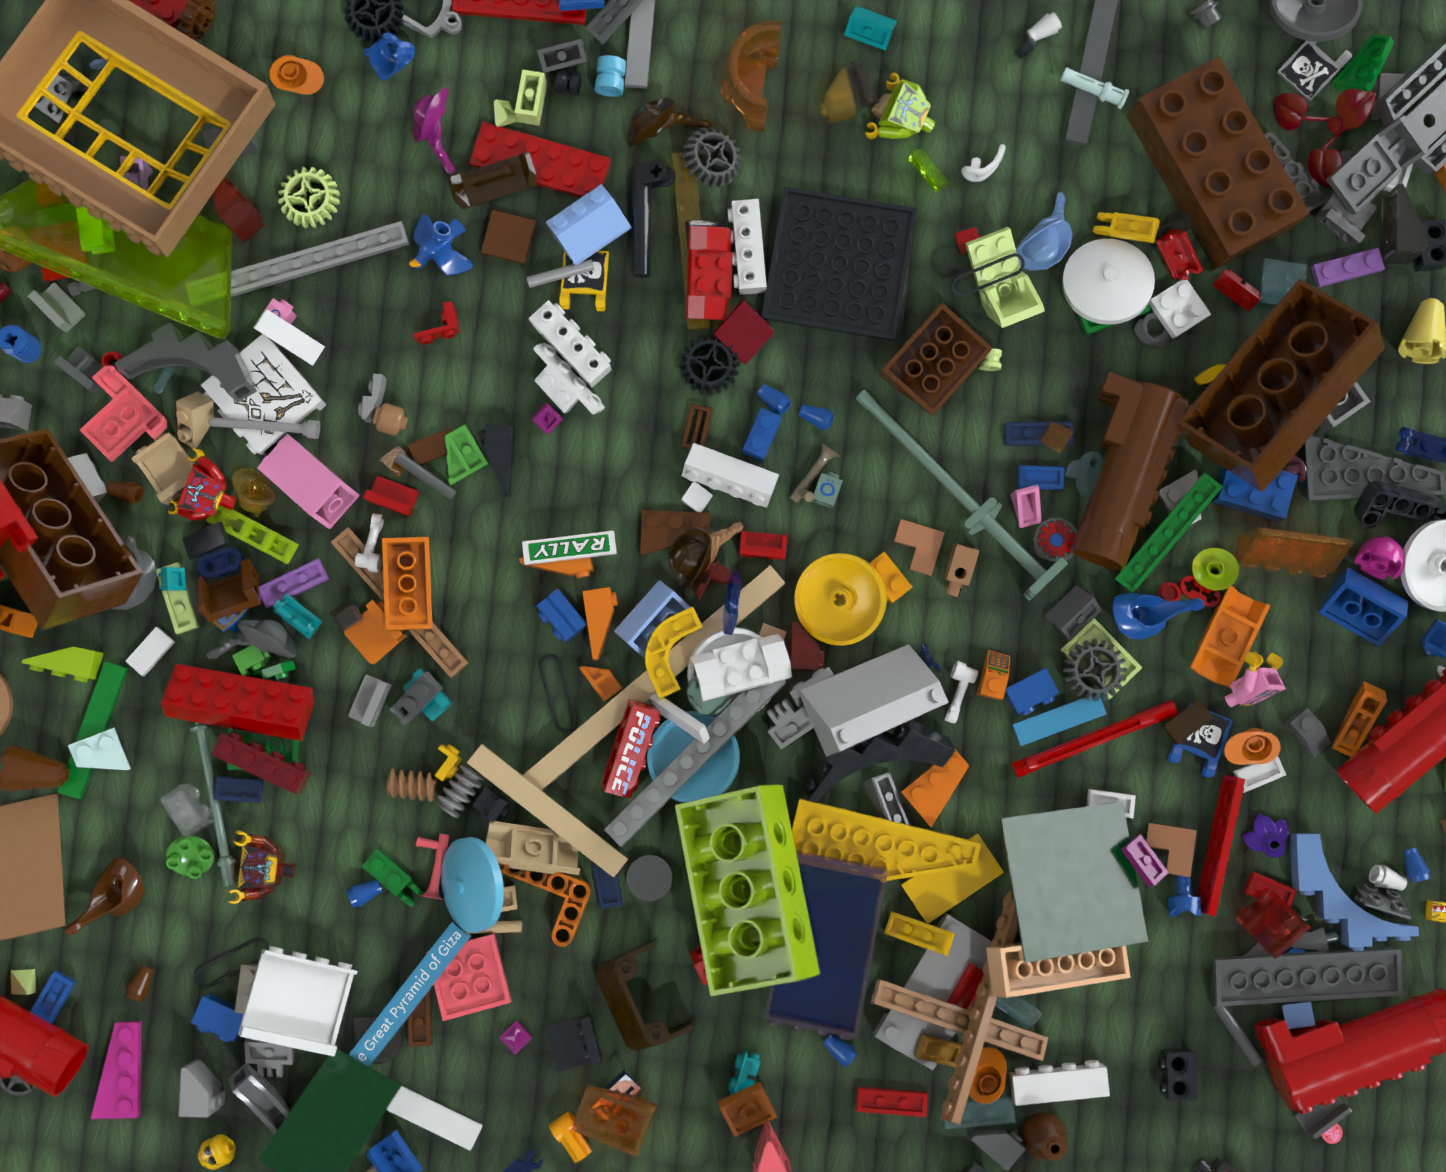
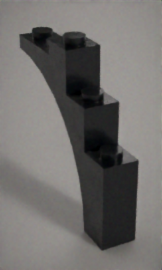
M909 720L898 725L893 734L884 731L829 756L825 755L822 748L825 759L820 761L817 770L807 779L804 787L808 799L817 803L830 788L858 770L874 764L903 760L926 762L943 768L956 750L948 736L913 720Z

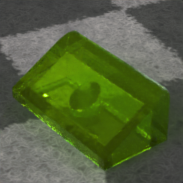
M914 149L911 152V163L935 192L938 193L949 184V181L922 149Z

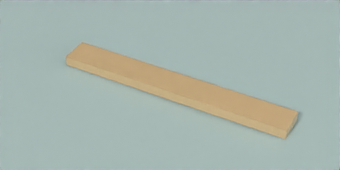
M483 744L480 745L467 763L613 878L628 860L625 855Z

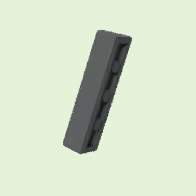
M890 771L863 781L877 817L909 825Z

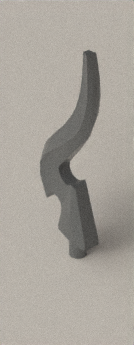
M1292 915L1285 916L1276 920L1256 945L1243 956L1266 955L1284 935L1290 936L1289 946L1292 948L1326 951L1329 950L1327 943L1338 941V936L1335 931L1325 933L1323 927L1306 932L1303 928V923L1308 918Z

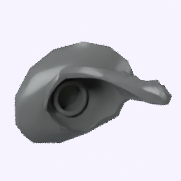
M132 536L126 537V547L143 574L126 604L112 609L128 610L143 603L154 589L157 577L155 562L147 552L136 548L137 542Z
M245 620L238 622L237 626L241 633L229 639L222 646L211 649L206 654L208 659H214L237 645H254L260 651L274 653L287 658H293L297 655L296 645L289 633L280 623L273 620Z

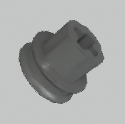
M1205 0L1188 13L1193 16L1192 21L1197 19L1203 29L1208 28L1221 18L1215 8L1218 2H1214V0Z

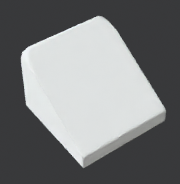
M693 482L681 501L696 512H702L713 495L698 483Z

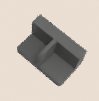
M76 347L67 359L59 356L54 363L89 391L98 394L102 389L92 378L103 368L102 364L81 347Z

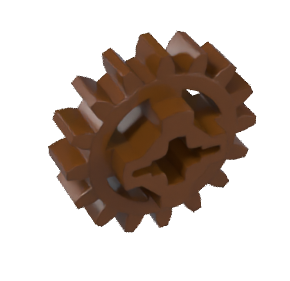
M213 0L188 1L186 8L183 9V14L179 18L181 22L178 25V28H180L179 32L194 41H197V39L201 40L202 34L206 35L209 32V27L212 26L211 23L215 20V14L213 13L217 9L214 7L216 2Z

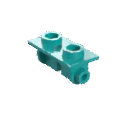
M287 593L281 601L278 600L273 606L275 608L273 611L308 639L311 638L323 622Z
M744 1048L742 1055L738 1054L735 1062V1068H737L736 1076L731 1077L728 1091H731L730 1095L754 1085L755 1081L748 1079L747 1075L756 1077L761 1063L759 1054L751 1052V1055L748 1056Z

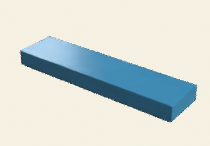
M1091 695L1089 700L1084 698L1014 723L1012 727L1019 746H1023L1101 717L1107 713L1101 698L1099 697V701H1093Z

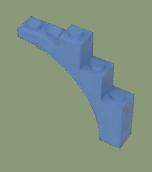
M1289 833L1292 888L1300 891V895H1315L1316 917L1325 919V923H1340L1341 945L1347 946L1353 951H1363L1364 947H1373L1372 940L1387 941V937H1396V940L1409 941L1411 940L1410 936H1419L1418 926L1381 920L1365 912L1348 898L1328 869L1322 851L1320 834Z

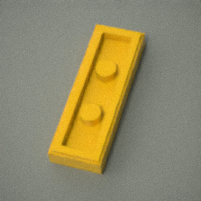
M892 911L884 934L948 956L955 933Z

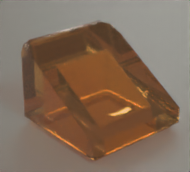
M1051 422L1040 442L1060 453L1074 431Z
M399 446L380 459L398 478L406 469L394 461L400 452L409 457Z

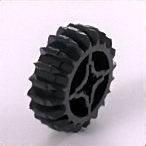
M346 0L348 7L344 8V12L347 15L345 16V21L349 24L348 28L350 31L354 32L357 38L362 36V40L365 42L370 38L372 43H376V40L381 39L384 33H399L397 26H403L401 19L405 15L404 11H402L404 9L403 3L400 0H383L387 2L386 4L384 2H376L375 0ZM373 6H374V8H375V10H376V14H375L376 20H375V18H374V16H373V12H374ZM362 22H365V24L372 23L374 24V26H366L363 25Z
M707 334V340L703 341V337L698 336L699 343L697 344L694 340H691L692 348L685 346L684 351L687 354L680 355V359L685 361L679 363V368L685 369L680 372L681 377H687L685 379L686 385L693 382L691 390L694 391L699 386V394L701 395L705 389H708L709 396L712 395V389H716L717 394H721V386L725 390L729 389L727 381L732 384L735 383V379L731 375H739V371L734 368L740 367V362L733 361L737 359L738 354L730 352L733 345L726 348L723 342L719 343L717 337L713 341L711 340V335ZM710 349L706 356L694 357L701 350ZM717 351L723 353L727 358L728 366H724L722 362L716 359ZM712 357L713 365L715 366H711L707 373L706 364L711 361ZM691 363L696 364V367L702 369V379L696 377L692 372ZM725 373L720 379L709 381L713 374Z

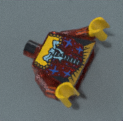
M241 830L235 832L236 834L243 835L241 841L233 840L236 845L243 846L238 889L242 890L241 892L234 889L228 890L227 893L234 892L236 894L235 900L227 901L228 903L236 904L241 900L260 899L272 893L276 886L281 885L282 877L294 878L296 864L284 863L285 853L279 851L278 845L268 837L254 834L247 835Z

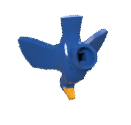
M422 214L413 236L414 242L420 246L417 257L410 261L409 265L416 269H421L429 259H434L438 267L447 276L457 275L473 268V264L469 259L451 247L454 238L465 232V228L455 218L449 225L442 221H437L433 225L430 218Z

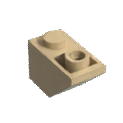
M197 391L176 401L178 439L192 448L198 447L210 427L209 419L214 417L213 400Z

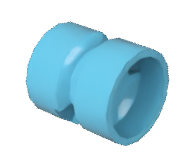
M610 55L598 58L596 71L599 75L595 79V92L610 97L623 94L624 79L622 77L625 76L626 61L624 59Z

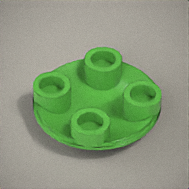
M194 836L181 837L169 845L166 853V865L169 869H173L181 875L197 879L212 866L214 852L212 847L201 838Z

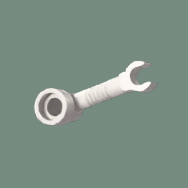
M373 513L364 553H357L355 558L356 567L367 568L368 571L377 573L381 569L382 555L373 552L378 534L384 523L382 514Z
M960 661L955 662L950 676L953 679L959 680L954 699L945 716V721L950 723H956L968 683H974L978 675L977 670L967 667L965 663Z

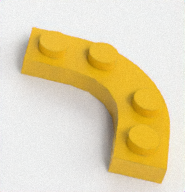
M693 607L663 621L654 630L647 644L645 653L646 669L659 699L680 690V686L669 663V653L674 643L703 628Z

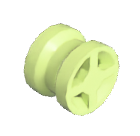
M992 349L980 362L979 369L984 371L1001 370L999 358L1002 356V350Z

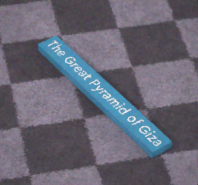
M454 921L451 922L349 1053V1056L369 1067L372 1065L470 939L471 935L460 928Z

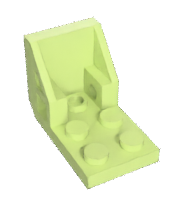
M1008 227L965 243L972 270L1007 255L1017 253L1011 229ZM1011 257L974 272L977 287L1018 271L1020 269L1018 257ZM1024 272L978 291L987 316L1002 328L1045 312L1041 299L1028 275Z

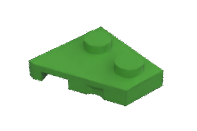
M466 424L445 435L450 485L489 463Z

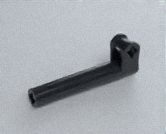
M660 161L632 165V276L636 278L650 277L652 189L668 187L673 184L676 177L675 171Z

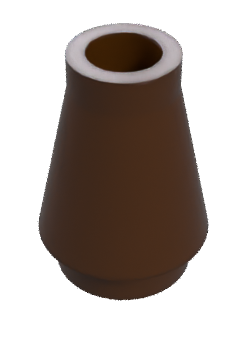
M110 481L107 485L108 494L114 495L129 504L139 503L143 498L144 489L137 482Z
M141 965L138 972L126 986L125 996L142 1002L144 997L148 995L154 970Z

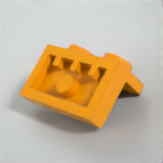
M885 552L869 563L882 578L886 590V599L890 605L912 588V585Z

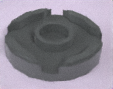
M650 854L640 856L632 862L628 869V887L634 896L643 901L661 899L672 886L673 874L671 867L666 860L659 856Z

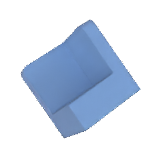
M1310 1001L1282 1005L1283 1017L1288 1029L1315 1026Z

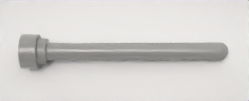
M212 417L208 421L212 427L303 433V436L312 439H318L320 434V423L317 420H308V422L303 424Z

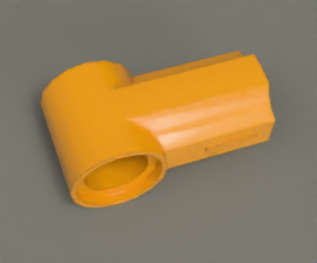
M567 1111L549 1124L553 1136L558 1142H562L575 1163L581 1161L592 1152V1148L579 1130L580 1126L576 1118L570 1111Z

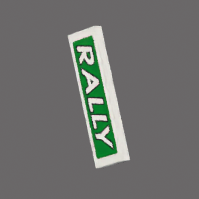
M614 531L522 542L525 565L617 554Z

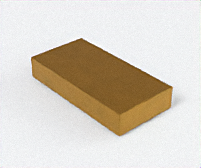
M921 1034L914 1056L921 1060L956 1067V1058L961 1052L962 1044Z

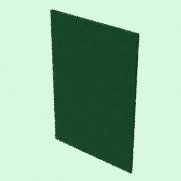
M336 1049L335 1056L328 1055L258 1158V1161L276 1172H346L402 1085Z

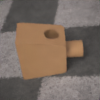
M953 543L944 576L949 581L946 594L959 597L962 586H969L979 550ZM963 568L961 576H955L956 569Z

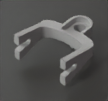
M442 0L441 12L435 22L429 27L422 26L406 15L402 17L404 26L429 38L435 37L441 29L449 34H458L462 29V21L456 12H451L452 0Z

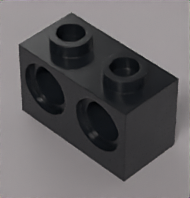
M1445 219L1417 222L1410 228L1415 272L1442 270L1446 267ZM1428 231H1431L1433 233L1434 238H1431L1428 235ZM1431 253L1436 255L1437 261L1431 257Z
M1189 1048L1161 1049V1056L1158 1057L1159 1069L1162 1070L1163 1079L1159 1081L1160 1093L1168 1101H1197L1195 1052ZM1180 1057V1065L1177 1068H1172L1173 1059ZM1181 1081L1182 1088L1178 1092H1173L1174 1083Z

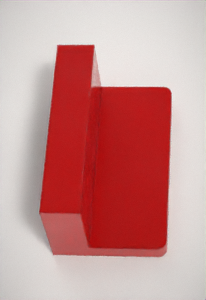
M377 476L371 491L366 490L363 498L368 502L410 517L419 492Z

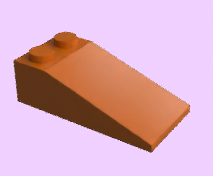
M429 537L382 538L385 631L432 629Z

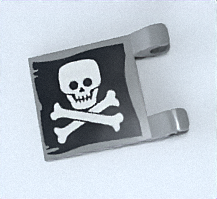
M1306 40L1276 73L1310 102L1352 57L1349 51L1346 50L1334 62L1315 45L1317 42Z

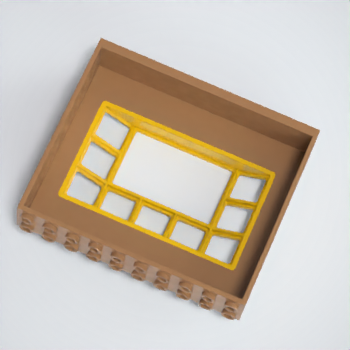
M45 0L0 61V160L5 158L10 162L9 165L17 171H26L29 173L28 176L38 184L46 183L49 185L48 189L56 195L61 196L64 194L74 206L78 208L81 206L88 209L87 213L95 219L100 220L103 218L113 230L117 232L120 230L127 233L126 236L134 243L139 244L142 242L152 254L156 256L161 254L168 258L276 104L265 83L129 0ZM81 42L108 61L94 81L89 80L67 63ZM115 67L199 117L166 164L160 163L81 114ZM61 69H64L88 87V90L75 108L68 106L47 89ZM41 96H44L68 114L67 119L55 135L28 118L29 112ZM75 121H79L99 133L86 153L62 140ZM205 123L223 128L209 149L192 143ZM107 139L130 152L116 172L93 159ZM188 149L204 156L190 176L173 170ZM136 158L142 159L160 171L147 191L124 178V175ZM167 177H172L184 183L170 204L154 196Z

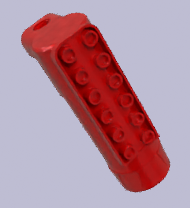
M1446 668L1442 671L1444 675L1437 681L1435 679L1429 681L1423 687L1425 691L1419 696L1417 694L1411 696L1405 702L1407 706L1401 711L1398 709L1393 711L1387 717L1389 721L1383 726H1375L1368 733L1370 736L1366 740L1369 743L1357 750L1356 754L1335 770L1375 814L1396 797H1400L1407 788L1446 757Z
M1438 988L1417 997L1412 996L1403 1002L1338 1025L1335 1021L1321 1019L1315 1022V1026L1301 1027L1289 1031L1286 1021L1283 1019L1277 1020L1275 1017L1254 1024L1253 1026L1266 1055L1270 1075L1287 1108L1299 1111L1300 1114H1305L1313 1111V1106L1329 1105L1336 1102L1335 1098L1339 1096H1354L1358 1094V1089L1363 1087L1367 1089L1375 1088L1381 1085L1380 1081L1387 1078L1389 1081L1403 1077L1402 1073L1406 1071L1417 1072L1425 1069V1064L1431 1062L1430 1057L1442 1055L1446 1051V990Z
M0 995V1078L5 1079L6 1077L17 1076L28 1085H33L52 1097L58 1096L79 1071L87 1056L89 1045L68 1034L63 1028L47 1022Z

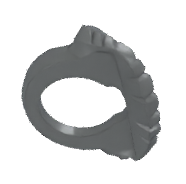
M1155 313L1148 314L1144 319H1138L1134 332L1138 339L1146 343V345L1161 348L1171 340L1164 326L1162 334L1156 337L1151 336L1147 332L1149 320L1156 319L1160 321Z

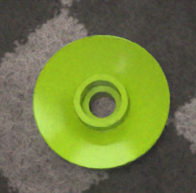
M1208 548L1198 553L1194 558L1192 573L1195 580L1201 586L1210 590H1224L1232 586L1237 580L1239 565L1235 557L1228 551L1220 548ZM1215 570L1218 574H1212L1210 571Z

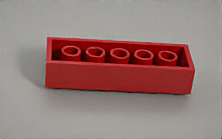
M181 664L175 665L161 701L166 717L298 741L303 739L315 703L313 691L310 687Z

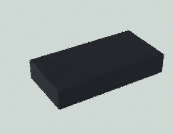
M216 522L182 538L189 560L197 559L230 543L223 522Z

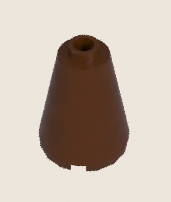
M9 745L0 762L4 763L3 770H0L1 790L18 791L62 787L64 783L68 782L70 777V770L67 769L66 764L18 745Z
M1038 1112L1024 1122L1021 1130L1022 1144L1032 1157L1043 1161H1056L1061 1159L1066 1153L1068 1131L1063 1121L1056 1115L1048 1112Z

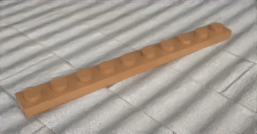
M1008 891L1003 900V911L997 921V931L990 947L1009 945L1014 942L1018 920L1013 891ZM988 961L983 967L984 975L976 991L975 1005L970 1011V1022L963 1035L962 1049L956 1058V1069L954 1076L949 1082L948 1096L942 1105L941 1119L950 1123H961L997 997L992 996Z

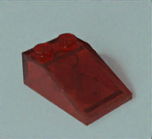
M1271 889L1261 892L1257 896L1256 901L1252 905L1244 907L1235 919L1252 939L1274 959L1311 928Z

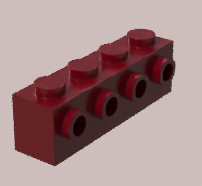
M233 731L221 733L211 755L289 792L302 794L312 773L305 769L306 766L297 761L292 763L284 760V755L276 751L269 753L263 750V745L254 741L248 743L242 740V735Z

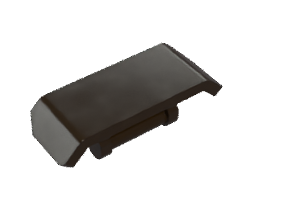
M525 152L448 177V183L454 202L462 209H466L536 186L537 175L530 153Z

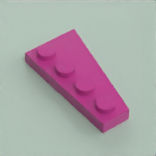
M141 1021L115 1023L91 1119L138 1118L141 1116Z

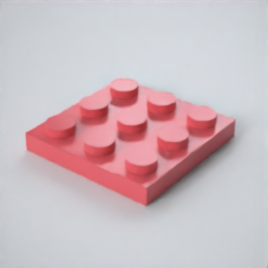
M495 933L468 940L435 982L434 988L443 1021L512 1002Z

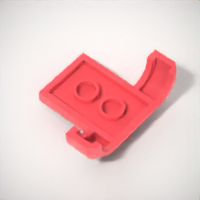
M104 366L92 377L113 399L87 422L80 431L111 462L145 431L155 440L167 429V419L113 366Z

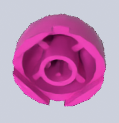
M1390 537L1370 538L1358 550L1355 564L1359 563L1361 565L1360 570L1371 577L1385 579L1386 576H1393L1392 579H1396L1402 573L1404 551Z

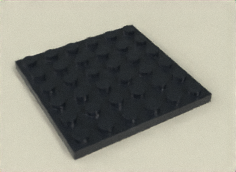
M784 186L762 319L895 341L917 208Z

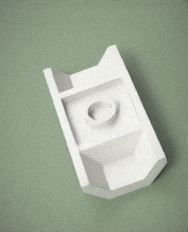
M779 634L747 640L689 657L697 676L702 702L792 678L788 653L784 641Z

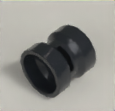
M558 70L555 92H569L571 95L578 96L581 87V73L574 72L568 74L564 70Z

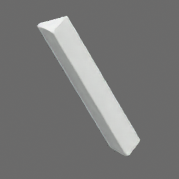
M403 1086L386 1109L468 1150H471L483 1126Z

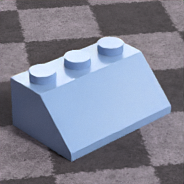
M602 184L546 221L553 237L575 265L580 264L631 229L630 224L616 202Z
M659 580L614 632L645 659L647 644L654 630L669 617L691 607L672 589Z

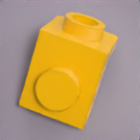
M450 744L447 747L440 745L438 749L446 754L448 758L435 776L441 781L451 780L459 770L457 766L462 760L458 756L460 751Z

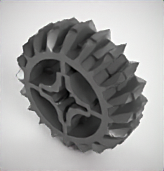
M714 126L708 130L705 127L701 128L700 131H695L686 140L687 144L683 146L685 153L681 159L686 160L683 167L690 169L688 176L693 174L695 176L694 182L701 180L702 187L709 184L711 189L716 185L720 188L724 184H729L732 178L734 179L737 176V171L741 168L739 162L742 156L737 154L740 148L734 147L736 140L731 141L729 139L730 133L722 134V128L715 131ZM715 152L714 156L712 157L713 160L709 163L711 159L710 156Z
M1092 639L1091 645L1088 640L1083 641V647L1079 644L1075 645L1078 653L1069 651L1068 654L1073 660L1065 659V663L1071 665L1070 668L1063 669L1065 673L1070 672L1071 676L1065 678V681L1073 680L1074 683L1069 686L1070 690L1078 687L1076 695L1081 696L1085 692V700H1089L1091 695L1093 701H1099L1100 696L1103 700H1107V692L1111 696L1116 695L1113 687L1122 689V685L1118 683V680L1126 681V677L1120 675L1121 672H1127V668H1121L1120 666L1126 660H1118L1117 657L1122 652L1118 650L1113 653L1114 644H1110L1106 648V640H1102L1099 646L1097 639ZM1093 651L1104 654L1110 662H1100L1097 656H1094ZM1086 654V667L1078 672L1079 661ZM1093 664H1095V667L1105 666V668L1100 669V671L1097 672V676L1096 673L1086 674V672L1091 671V669L1094 668ZM1112 669L1111 680L1105 686V672ZM1081 678H1091L1098 689L1086 686L1081 681Z

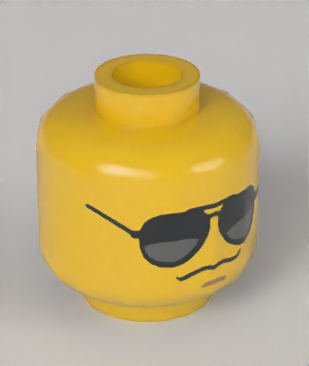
M223 1134L205 1140L198 1152L200 1163L210 1170H215L229 1164L235 1155V1143Z

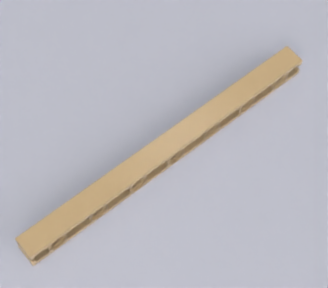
M771 565L702 623V629L687 635L670 650L669 663L675 677L688 667L689 657H691L697 645L705 637L715 631L737 626L785 585L783 579ZM647 670L523 776L539 789L544 790L621 724L628 699L643 703L650 700V697L656 691Z

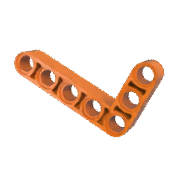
M499 864L501 873L565 897L552 932V940L557 946H567L575 936L591 895L592 889L589 882L562 872H555V874L543 873L541 880H535L531 875L532 871L520 869V871L515 872L508 868V865ZM556 876L562 877L565 881V885L561 889L553 885V879ZM576 885H583L586 888V895L584 897H578L575 894L574 888ZM568 907L576 908L578 912L577 918H568L566 909ZM559 929L568 931V940L562 941L558 938L557 932Z

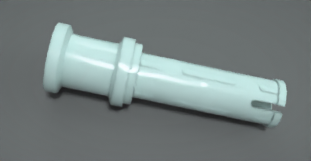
M1068 67L1065 68L1060 79L1062 82L1098 96V99L1102 102L1106 100L1117 105L1119 109L1123 107L1129 94L1128 89L1122 90L1114 87L1111 82L1103 83Z

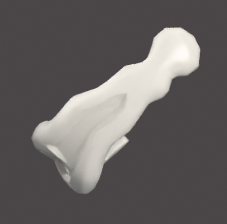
M1000 144L994 160L984 168H980L981 160L979 158H973L971 167L964 166L961 169L962 175L971 182L985 180L997 169L1005 153L1006 146Z

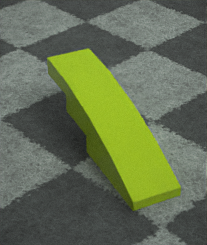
M218 506L215 515H210L206 519L211 524L223 522L227 533L286 564H289L299 544L233 509L230 510Z

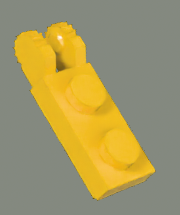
M1100 212L1097 215V219L1102 222L1111 223V226L1097 225L1094 226L1093 232L1103 236L1154 243L1160 221L1153 217L1116 212L1114 214Z

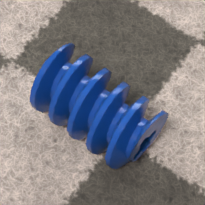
M14 325L5 326L0 330V348L5 353L24 363L34 362L41 355V343L30 333Z

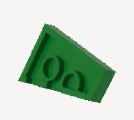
M1373 34L1332 81L1334 88L1338 90L1360 89L1371 91L1394 44L1392 37Z

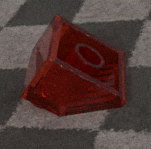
M792 622L790 635L791 671H818L819 666L824 665V651H820L818 643L798 622Z

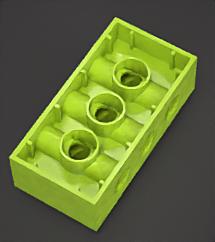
M783 785L756 786L675 805L710 996L793 982L819 975L820 971Z

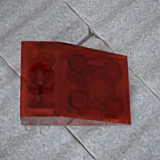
M225 176L212 194L216 212L231 230L246 243L264 227L263 223L259 220L262 216Z

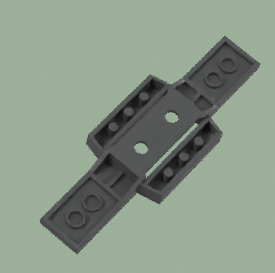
M1446 43L1435 46L1375 103L1383 126L1326 179L1351 215L1357 214L1409 165L1414 164L1424 174L1437 172L1446 163V78L1406 116H1401L1446 74ZM1425 115L1431 116V127L1424 125L1423 119Z

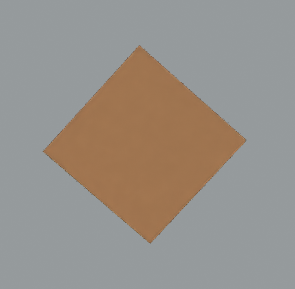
M58 794L0 806V941L65 926Z

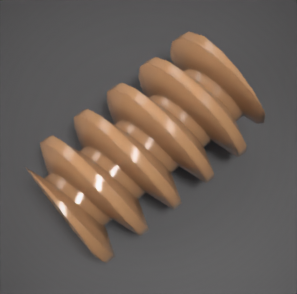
M392 768L387 781V795L390 793L392 798H397L400 794L401 799H406L409 794L411 800H415L418 795L420 801H424L427 796L428 801L433 802L436 796L438 779L437 777L432 779L431 772H428L426 778H423L422 771H419L417 777H414L413 770H410L408 776H405L403 769L396 775L395 769Z

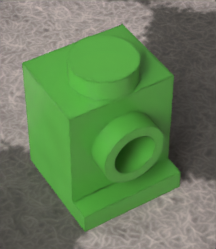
M251 645L232 655L241 675L249 677L252 675L251 670L255 672L265 668V663L270 661L272 654L260 651L257 647Z

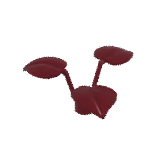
M1360 89L1343 91L1336 101V111L1339 115L1333 117L1305 116L1304 114L1308 110V103L1303 96L1297 93H1284L1275 98L1274 113L1276 121L1281 128L1289 131L1295 130L1300 127L1302 120L1327 121L1329 131L1334 133V136L1324 144L1323 150L1315 149L1308 157L1309 173L1319 185L1331 188L1326 179L1343 164L1340 153L1335 149H1328V147L1337 138L1341 137L1342 132L1357 128L1365 122L1373 107L1376 92Z

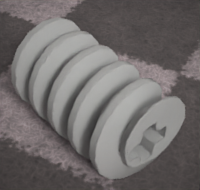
M462 765L460 768L463 774H454L458 781H449L452 789H443L447 796H438L441 802L438 806L455 818L460 816L457 810H465L462 802L470 803L471 799L467 794L476 795L473 787L481 788L482 784L478 779L484 780L476 772Z

